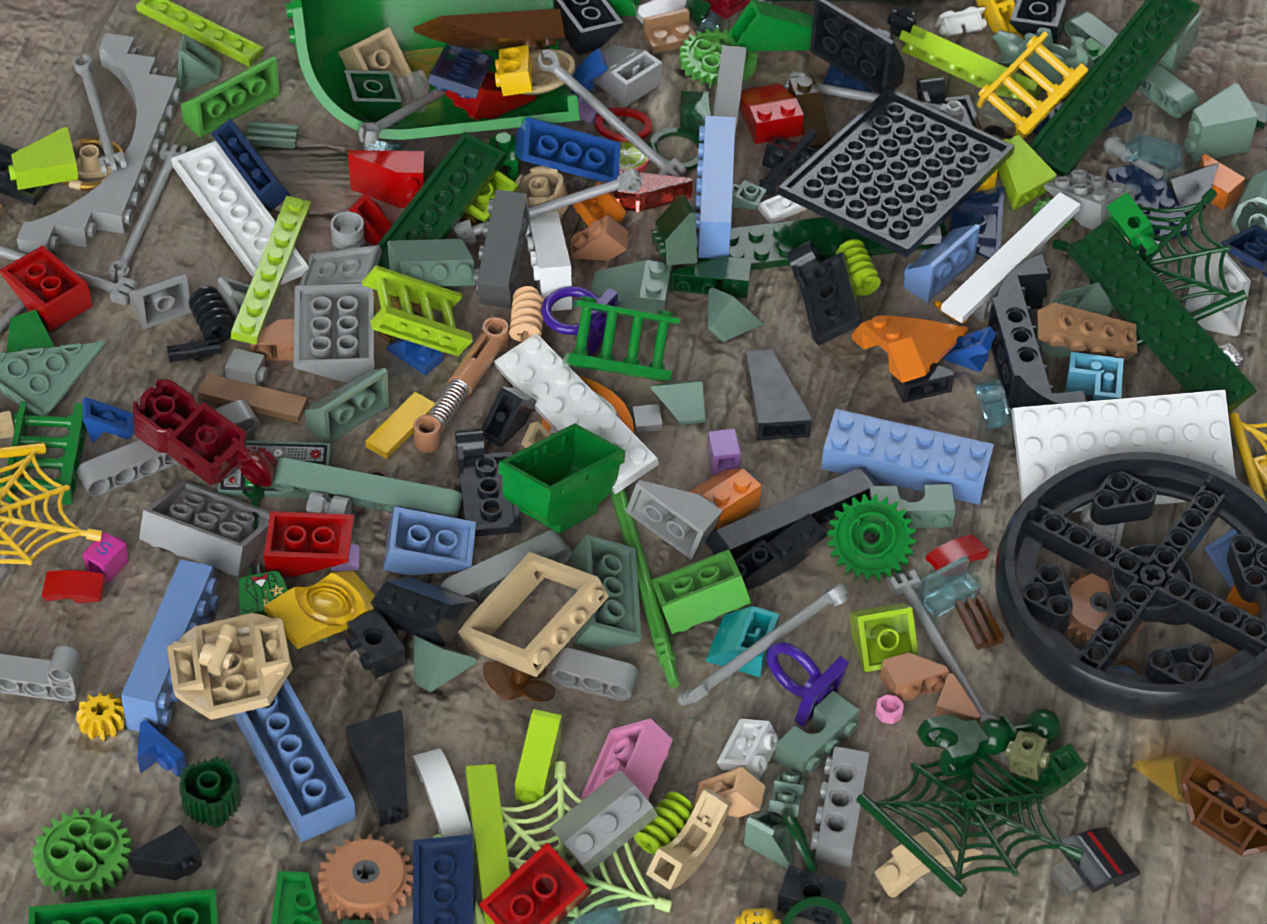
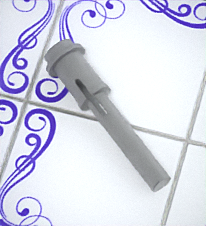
M1108 137L1105 140L1104 149L1107 154L1115 155L1123 162H1131L1156 179H1160L1163 176L1161 169L1135 154L1134 149L1122 143L1119 137Z

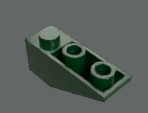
M724 256L672 270L671 291L708 295L709 289L715 288L735 298L747 299L751 259Z

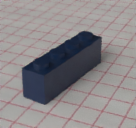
M231 118L211 133L257 197L271 211L282 203L286 196H290V193L244 132Z

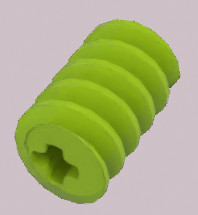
M851 239L844 242L837 249L836 254L843 252L847 258L856 295L866 296L872 294L879 288L881 279L878 277V272L871 262V257L868 255L864 243L859 239Z
M669 791L664 796V799L657 804V807L654 808L658 816L633 836L636 843L653 856H655L658 848L668 845L678 836V833L682 831L689 820L690 813L693 812L691 802L680 793Z

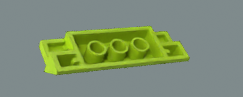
M913 25L910 33L902 30L899 37L900 40L905 42L902 48L903 52L980 88H983L986 84L991 86L1008 69ZM1017 72L1011 76L1034 98L1043 90L1034 80ZM1005 85L995 93L997 96L1024 109L1028 107L1023 100Z

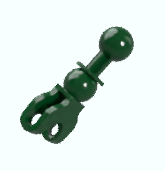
M1037 709L1028 715L1025 723L1012 725L1006 715L1001 716L1000 720L989 718L980 722V724L976 720L965 721L952 715H940L924 720L918 728L917 736L926 747H941L944 749L940 755L938 767L945 776L967 774L972 769L974 762L984 759L985 754L996 756L1005 752L1010 740L1015 741L1018 731L1037 733L1042 738L1047 739V745H1050L1059 738L1062 725L1059 717L1048 709Z

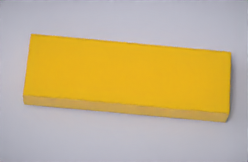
M414 392L365 441L366 447L388 459L414 433L413 424L415 420L420 416L428 415L435 403Z

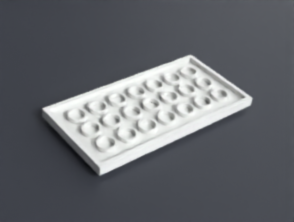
M1225 390L1011 409L1022 502L1033 490L1054 474L1085 460L1117 453L1151 452L1180 456L1212 466L1236 478ZM1157 495L1155 505L1186 503L1187 501ZM1092 502L1076 509L1072 513L1082 512L1086 506H1091Z

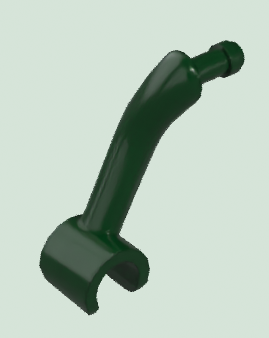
M253 484L251 492L248 493L243 489L242 493L251 499V505L260 508L259 500L264 495L263 488ZM252 512V515L255 517L253 528L256 530L259 525V514Z

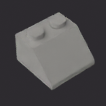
M177 274L129 291L131 309L143 330L192 313L188 303L190 296L186 274Z

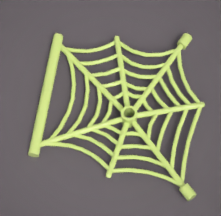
M563 761L554 763V777L557 779V784L547 795L532 804L521 807H501L502 817L505 821L503 824L504 831L509 825L516 832L515 836L506 846L507 851L515 844L519 837H522L528 843L515 858L508 857L509 864H512L516 869L526 862V860H521V858L531 847L537 852L541 848L540 846L545 845L547 842L551 844L557 840L558 845L553 847V849L558 851V855L567 865L572 868L578 863L575 857L570 861L565 859V852L570 855L572 854L557 835L549 840L537 842L529 836L547 831L564 816V809L568 812L572 810V808L564 803V790L578 804L582 801L564 783L566 763ZM557 791L558 802L549 811L538 817L513 819L505 813L521 812L535 808L548 800ZM558 808V818L544 827L523 830L518 825L541 821ZM437 834L432 838H440L442 836L441 834ZM627 841L624 847L628 859L647 896L636 892L625 873L616 850L612 854L629 890L612 884L604 862H602L599 866L606 882L597 880L592 871L588 873L589 877L576 874L585 884L596 886V888L590 890L592 892L590 895L603 889L618 894L609 895L592 902L581 911L576 907L566 916L574 917L576 924H583L581 916L599 904L625 897L640 900L639 902H632L608 910L587 923L595 924L615 912L637 906L655 905L656 909L669 913L673 901L659 896L657 899L654 898L634 861ZM476 901V924H484L483 912Z

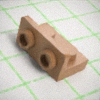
M688 8L653 15L643 19V37L652 54L681 48L684 40H689L690 34L696 36L689 22L690 12Z

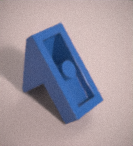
M990 326L966 334L964 337L960 336L956 339L957 344L943 358L946 361L980 372L989 357L988 351L991 349L992 342L997 333Z
M398 337L386 346L389 352L425 376L443 361V354L438 350Z
M88 397L82 399L83 421L92 443L103 432L127 440L133 435L132 413Z
M146 720L140 723L137 752L140 773H143L155 762H158L165 771L170 770L179 777L180 774H183L182 770L187 769L184 753Z

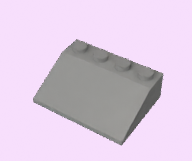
M362 284L295 286L294 368L349 383L354 377L360 376L368 370L376 369L375 330H372L370 321L375 316L374 289L362 286Z
M183 480L143 510L139 539L148 542L153 547H161L172 551L177 556L188 557L198 561L200 564L213 566L222 570L225 574L239 576L251 566L266 543L270 512ZM252 512L259 514V525L256 530L253 528L255 517L252 515Z

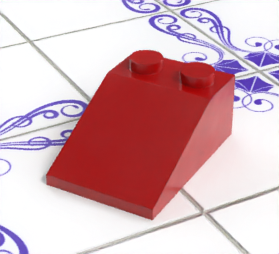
M491 71L488 72L476 99L460 97L456 92L450 90L445 92V95L453 100V105L463 108L468 112L467 115L476 120L495 118L532 102L537 97V95L525 94L503 96L501 87L496 86L495 72Z
M780 83L741 90L739 109L755 144L769 142L776 136L786 139L802 136L804 114L796 97Z
M348 150L351 190L361 194L367 193L369 197L398 208H406L426 182L424 151Z
M43 245L0 269V274L28 311L36 310L44 327L49 332L92 307L88 283Z
M270 511L264 550L266 573L277 571L281 577H296L348 563L354 515Z
M547 842L484 899L479 906L495 924H556L592 892Z

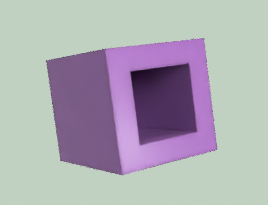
M735 429L709 431L707 452L712 474L719 473L724 469H739L741 453Z

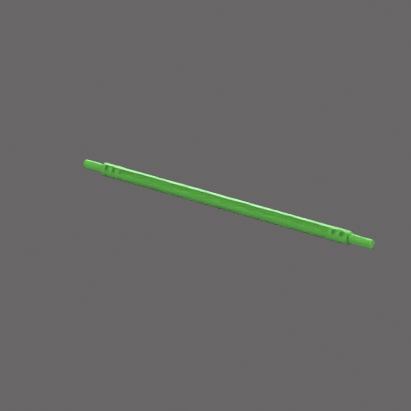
M624 488L617 494L611 491L610 494L626 546L636 548L638 591L658 662L664 669L668 686L676 688L680 683L674 666L676 661L658 598L651 583L652 578L635 520L626 513L629 504L626 489Z

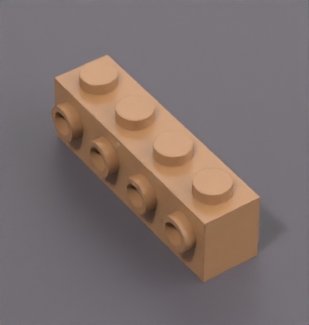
M1055 302L1037 311L1038 340L1047 342L1050 346L1067 347L1073 352H1086L1092 355L1123 358L1124 361L1137 354L1136 324Z

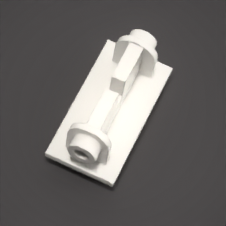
M968 7L963 11L955 13L954 11L944 12L939 16L935 27H939L940 35L945 37L962 34L961 26L963 25L966 33L982 31L987 26L986 19L981 18L985 7Z

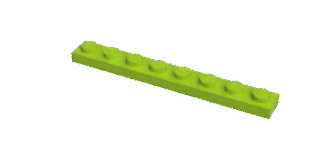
M286 196L231 330V339L257 345L311 209V201Z

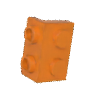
M598 181L595 186L603 184V182ZM611 192L572 204L588 227L594 221H599L607 215L621 224L626 214V211Z

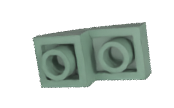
M745 180L741 186L733 183L732 207L757 209L766 193V189Z
M793 771L777 773L768 811L781 814L782 808L788 807L793 816L798 817L806 778L800 777L799 773Z

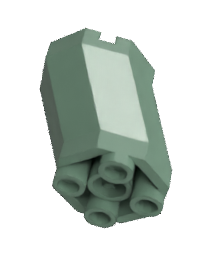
M1267 169L1253 175L1231 221L1236 234L1253 225L1267 230Z

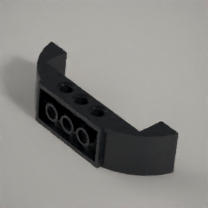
M1043 254L1030 258L1016 266L1004 279L998 296L992 297L987 327L991 326L997 333L992 342L991 352L1008 411L1019 407L1089 402L1086 401L1084 391L1054 393L1053 384L1048 382V366L1043 364L1042 346L1037 344L1036 325L1031 323V309H1040L1042 307L1043 298L1047 297L1046 282L1051 277L1050 266L1045 264Z

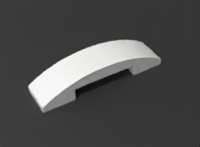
M441 748L412 756L418 776L424 784L438 822L439 834L442 837L472 835V828L458 785Z

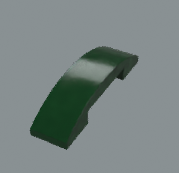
M1071 743L1051 753L1049 764L1046 769H1042L1038 781L1024 776H1019L1017 779L1037 792L1043 793L1044 797L1041 799L1043 800L1079 775L1086 768V764ZM1013 781L1008 782L1021 792L1031 794ZM1003 785L998 788L1010 796L1017 795ZM988 788L983 790L996 798L1002 797ZM980 795V799H987L984 796ZM1036 799V800H1032V806H1033L1034 804L1037 803V799ZM1022 801L1023 811L1027 809V801ZM1017 802L1010 803V816L1018 813ZM1005 803L995 804L994 806L995 812L1004 817ZM989 805L982 806L989 809ZM979 812V814L981 815V817L983 818V820H984L986 817H988V816H986V815H984V814H982V813Z

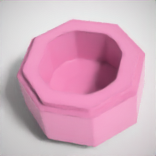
M886 694L877 700L875 715L883 723L894 724L902 719L904 703L898 696Z

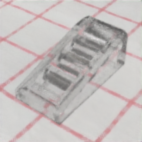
M980 96L972 103L976 113L1013 128L1015 126L1010 119L989 101L981 108L976 106ZM999 96L1021 117L1023 116L1026 104L1024 101Z

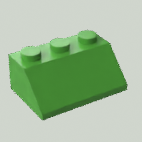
M729 549L651 580L672 634L687 631L694 625L705 621H712L722 614L740 610L745 605L751 603L742 576Z

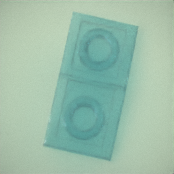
M1000 380L974 385L975 395L981 407V415L987 428H999L1005 424L1013 423L1010 407Z

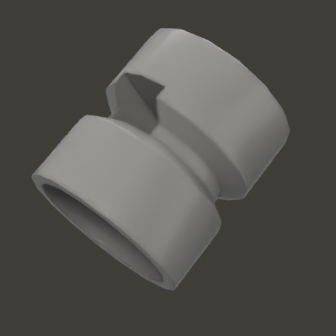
M350 211L336 214L330 223L332 250L365 247L363 218L359 214Z
M313 491L307 502L306 513L351 515L352 499L338 495L330 499L326 493Z

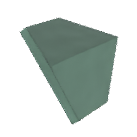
M186 34L181 36L178 52V88H181L182 93L219 78L222 60Z
M715 288L709 289L708 329L723 342L764 325L734 296Z
M698 379L682 380L650 386L676 417L679 425L705 423L702 381Z
M413 635L414 680L417 686L429 692L434 691L477 663L474 657L461 651Z
M768 810L749 816L746 821L744 845L787 869L789 865L794 866L792 835L784 819Z

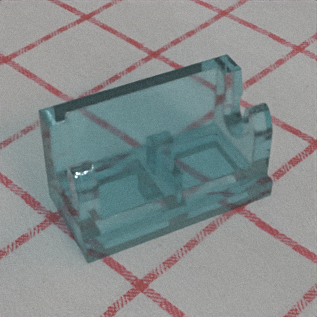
M1141 134L1125 143V150H1135L1134 154L1127 158L1128 161L1136 162L1142 159L1165 166L1162 169L1165 172L1182 169V145Z

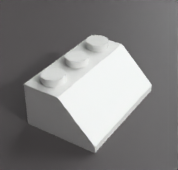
M1222 252L1211 254L1209 264L1211 285L1224 289L1219 277V260ZM1226 253L1223 262V276L1227 286L1233 293L1244 289L1248 297L1251 280ZM1207 255L1196 258L1194 268L1195 279L1206 283L1204 269ZM1196 286L1189 288L1188 294L1210 290ZM1218 294L1189 298L1186 301L1185 308L1191 313L1227 296ZM1247 299L1197 322L1205 330L1237 336L1240 334Z

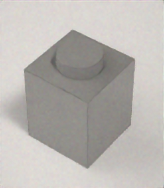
M234 348L225 366L226 378L260 386L261 382H265L268 376L265 356Z

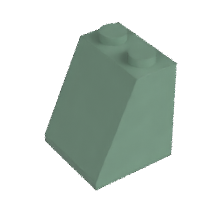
M1199 10L1158 63L1172 75H1174L1195 47L1203 11Z
M1238 83L1231 85L1193 110L1184 146L1194 162L1201 161L1204 154L1212 158H1219L1249 152L1258 115Z

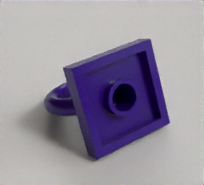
M577 286L559 288L545 298L541 307V314L544 322L554 331L565 335H578L579 324L569 325L556 320L552 315L553 305L565 297L581 298V296L597 299V304L618 307V292L609 288L599 298L595 293L586 288ZM592 311L586 346L588 356H592L603 344L607 313Z
M787 642L772 644L768 648L766 655L767 664L776 680L789 692L803 698L794 720L802 727L813 718L814 708L832 691L836 693L839 691L849 662L840 656L821 674L818 666L803 650ZM782 653L791 656L806 669L810 678L804 686L796 683L785 673L779 663L778 654Z

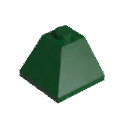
M344 70V77L352 104L370 123H375L401 109L402 100L392 71Z

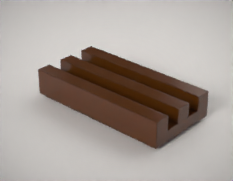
M982 594L976 595V599H972V597L966 598L965 602L961 600L956 601L955 608L977 650L1003 643L1004 636ZM966 609H970L985 641H982Z

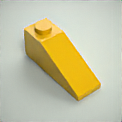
M976 0L979 8L985 7L982 16L995 34L1001 30L1016 34L1025 41V37L1010 24L1015 8L1013 0Z

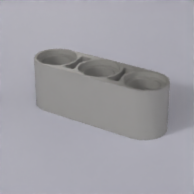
M564 648L560 650L551 677L554 682L565 687L625 701L631 697L639 671L635 666L627 662L571 648Z

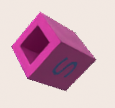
M106 532L102 533L100 542L94 541L82 553L86 571L105 574L107 576L106 583L129 562L126 543L121 538L113 537Z

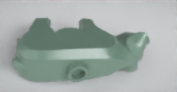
M1042 27L1037 30V37L1044 31L1048 34L1043 45L1069 68L1073 67L1076 69L1082 63L1090 70L1095 64L1091 55H1089L1084 38L1073 36L1071 38L1073 44L1070 50L1063 45L1053 44L1050 29ZM999 30L992 37L997 42L1002 55L998 64L1010 67L1027 49V43L1035 34H1026L1024 41L1016 34ZM1035 52L1027 60L1053 84L1060 85L1064 81L1062 79L1063 75L1038 53Z

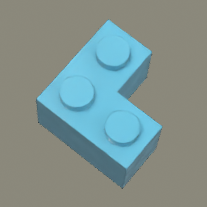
M1071 352L1066 372L1065 392L1084 391V395L1091 396V401L1121 399L1124 359Z

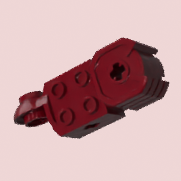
M170 379L155 380V388L152 386L142 394L140 405H138V402H133L136 437L155 451L168 453L170 457L209 485L222 482L238 468L251 483L266 488L271 487L275 478L274 468L277 465L274 456L263 448L252 451L246 446V432L206 403L197 404L194 396Z

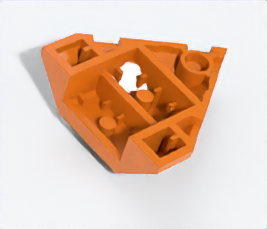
M884 315L875 316L871 320L862 322L851 334V339L862 349H868L877 345L883 348L888 353L889 372L903 383L925 376L930 371V365L933 362L938 363L957 344L956 339L959 336L964 337L968 332V327L926 319Z

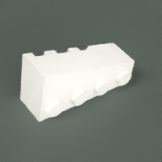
M558 211L547 212L529 218L525 238L527 239V250L530 253V264L533 267L534 281L537 282L540 296L545 300L553 291L572 286L571 263ZM572 297L558 300L553 305L552 311L571 310Z

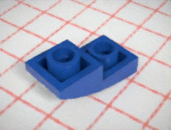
M599 48L596 49L578 66L572 76L589 92L595 88L593 79L608 70L604 53ZM570 88L571 94L577 95V94Z

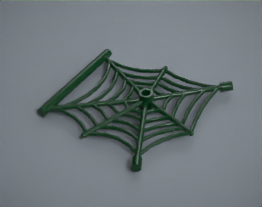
M1210 188L1201 197L1202 200L1200 202L1184 207L1165 209L1142 206L1141 203L1137 204L1142 212L1145 210L1156 213H1171L1192 209L1185 217L1164 218L1145 214L1149 220L1181 222L1177 226L1152 224V227L1155 229L1172 231L1167 236L1154 235L1155 239L1162 240L1155 252L1146 255L1140 249L1138 255L1152 271L1157 272V277L1162 275L1172 277L1162 280L1164 284L1180 280L1189 283L1169 289L1171 293L1196 286L1210 290L1177 298L1179 302L1205 295L1221 294L1227 296L1191 312L1190 314L1196 321L1248 299L1244 289L1236 293L1231 292L1223 276L1224 257L1226 251L1231 250V246H1223L1213 240L1204 227L1202 219L1203 206L1206 203L1209 204L1218 195L1213 188ZM1198 211L1201 232L1209 242L1217 246L1216 248L1208 249L1199 244L1193 237L1190 223L1191 218ZM1186 224L1189 239L1196 247L1202 249L1201 251L1192 252L1184 244L1180 230ZM1177 235L1179 244L1187 253L1178 255L1172 249L1169 241ZM1054 239L1052 248L1066 251L1080 240L1068 244L1067 241ZM1166 245L1168 251L1173 256L1168 257L1166 254H1164L1162 248ZM1158 252L1163 257L1151 260ZM1222 252L1219 260V277L1224 289L1211 285L1209 278L1211 254ZM1207 255L1204 269L1206 283L1195 279L1194 270L1196 257ZM1192 258L1190 266L1191 278L1181 273L1182 260ZM1178 261L1177 273L1167 270L1170 262ZM1163 263H1165L1164 266H1163V268L1154 266V265H1158V264H1163ZM1137 336L1138 348L1145 345L1139 336Z
M986 755L983 760L1031 794H1025L989 770L979 760L974 763L1001 785L1017 795L1010 796L981 778L972 769L967 774L941 781L937 778L945 776L941 771L930 773L925 770L926 768L938 766L939 760L921 765L912 762L910 766L915 772L910 784L894 796L880 801H873L865 793H861L856 799V802L958 897H962L967 892V887L961 883V880L980 872L998 871L1012 873L1014 877H1017L1019 875L1017 868L1021 860L1032 852L1044 849H1061L1067 852L1066 855L1080 861L1085 851L1073 844H1070V846L1064 844L1052 830L1042 809L1041 799L1044 797L1043 793L1029 787ZM919 773L927 778L925 787L919 795L909 801H895L911 790L918 779ZM972 777L1002 797L996 798L983 791L972 781ZM965 779V786L952 789L947 785ZM931 782L938 786L932 798L928 801H918L929 790ZM942 790L948 793L942 801H935L940 796ZM980 795L984 796L987 799H980ZM951 797H954V798L957 799L958 801H948V800H949ZM1037 799L1041 821L1051 837L1040 832L1033 817L1032 800ZM1022 801H1027V812L1033 829L1025 825ZM1011 802H1017L1020 823L1010 818L1009 807ZM1005 803V817L995 812V804ZM989 805V809L982 806ZM936 807H941L958 818L963 823L962 830L956 821ZM951 807H958V812ZM881 808H886L900 814L927 832L941 846L955 870V876ZM898 808H905L921 815L935 824L949 837L958 850L957 863L945 843L929 827ZM918 808H927L948 821L961 837L960 844L944 825ZM979 812L982 813V814H984V815H986V816H988V817H986V818L983 820V818L981 817V815L979 814ZM995 819L998 821L990 828L987 826V823ZM1005 824L1015 828L1006 831L998 839L992 833L996 827ZM969 825L981 827L983 832L968 833ZM1021 832L1030 835L1014 840L1008 845L1006 851L1000 845L1002 840L1010 835ZM987 837L991 843L967 844V838ZM1029 840H1041L1048 843L1027 849L1017 857L1014 864L1009 858L1012 848L1019 843ZM974 848H994L999 854L976 855L964 858L965 850ZM1002 860L1007 866L978 867L962 874L963 864L971 861Z

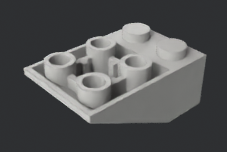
M610 45L602 50L608 70L593 79V82L623 105H630L661 85L662 62L646 50Z
M1082 169L1073 170L1068 176L1056 177L1055 180L1044 184V188L1053 197L1061 192L1080 203V210L1073 218L1081 226L1092 230L1104 221H1109L1106 206L1126 192L1135 202L1134 189L1126 187L1123 183H1114L1106 180L1103 176L1091 175Z

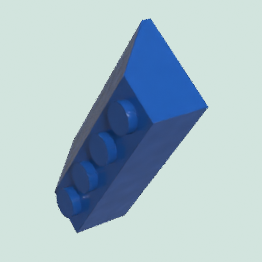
M529 117L525 118L516 133L515 155L523 161L604 183L616 180L619 176V142Z

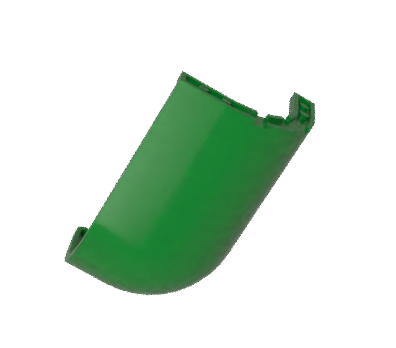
M290 0V2H285L287 18H292L293 28H288L289 40L291 44L295 43L298 63L308 87L323 107L335 118L359 131L360 124L370 122L352 104L344 77V70L347 69L338 52L390 27L422 92L421 95L402 104V108L436 89L433 85L428 84V80L446 43L415 33L413 27L446 15L554 9L553 0ZM558 40L555 46L542 47V49L559 50ZM476 50L494 56L489 71L497 72L495 59H499V51ZM562 86L550 93L537 95L536 100L495 118L476 120L467 115L468 112L463 108L453 105V100L444 95L398 121L397 126L391 125L380 131L378 138L403 140L462 134L464 132L471 133L516 128L522 125L526 117L550 124L579 121L577 95L569 92L567 86Z

